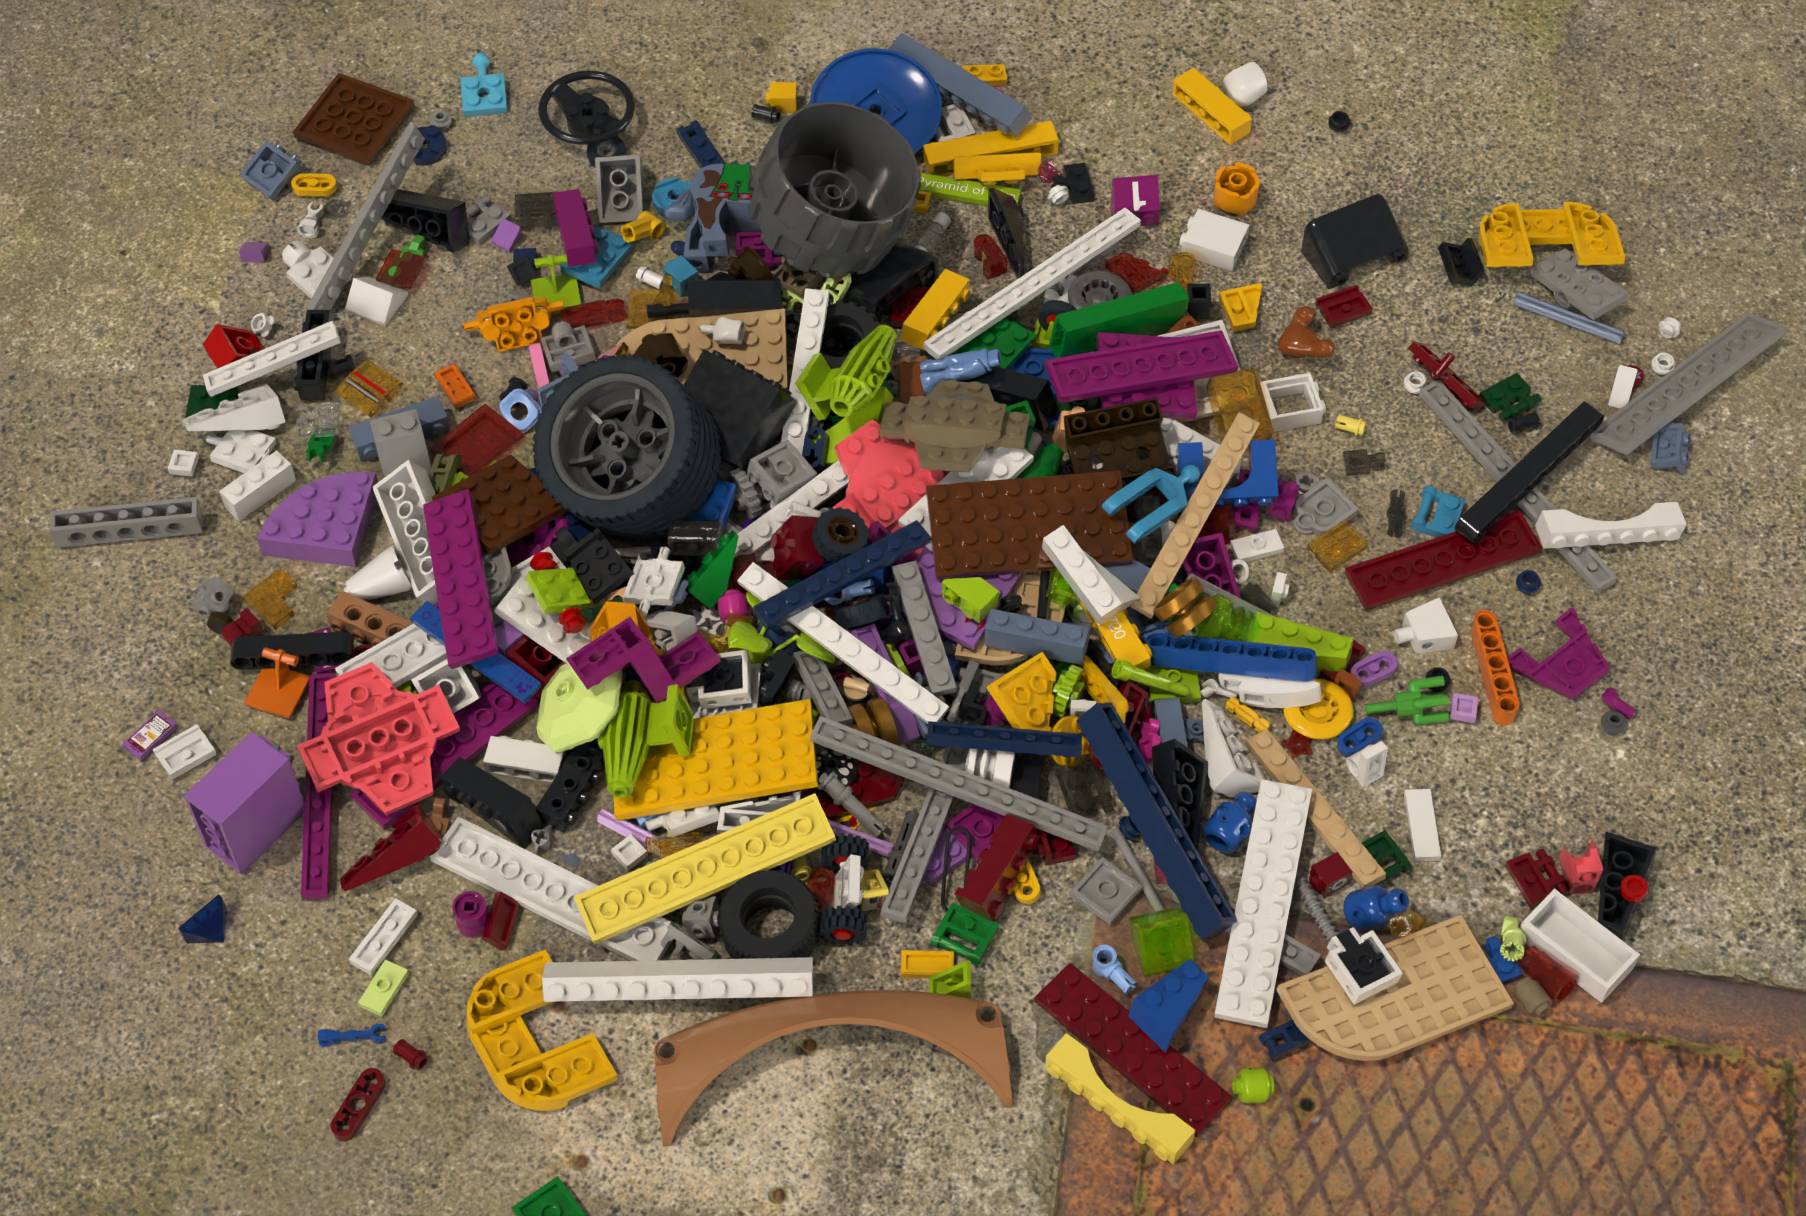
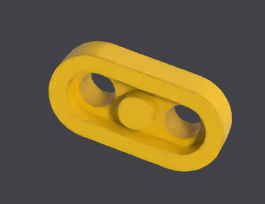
M298 174L291 181L293 192L298 196L325 197L334 194L337 190L336 179L330 174Z
M1027 859L1025 869L1015 879L1016 884L1013 891L1019 902L1032 904L1039 899L1041 889L1032 866ZM1026 890H1032L1030 895L1024 894Z

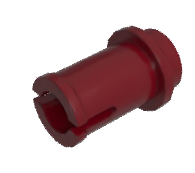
M400 1039L393 1048V1053L409 1063L411 1069L421 1070L428 1061L424 1050H417L404 1039Z

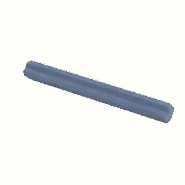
M1521 292L1515 295L1513 304L1617 344L1624 337L1623 330Z

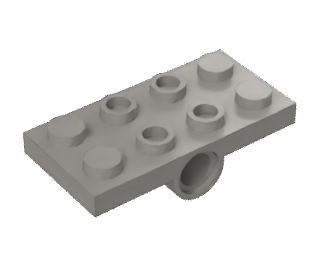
M1566 248L1531 267L1530 270L1531 276L1554 292L1555 301L1561 308L1568 309L1574 306L1592 320L1627 301L1629 297V292L1592 266L1578 265L1576 256Z

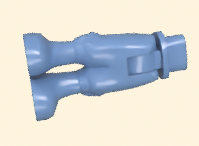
M986 348L949 355L944 359L921 361L920 368L922 373L920 374V379L925 395L927 396L941 380H956L960 382L985 374L987 370L992 371L994 366L1001 365V354L999 349L989 351Z

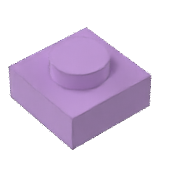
M1453 693L1449 719L1475 723L1479 697Z

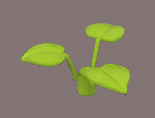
M750 592L746 593L747 601L752 607L762 602ZM737 621L729 631V648L748 650L751 664L761 663L763 665L768 656L774 657L778 649L782 650L794 641H797V646L804 652L832 664L835 662L834 654L804 632H801L800 635L792 636L775 649H772V642L764 637L766 632L764 626L761 632L758 633L751 624Z

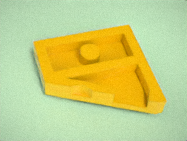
M1261 283L1219 292L1218 298L1233 332L1255 328L1262 290Z

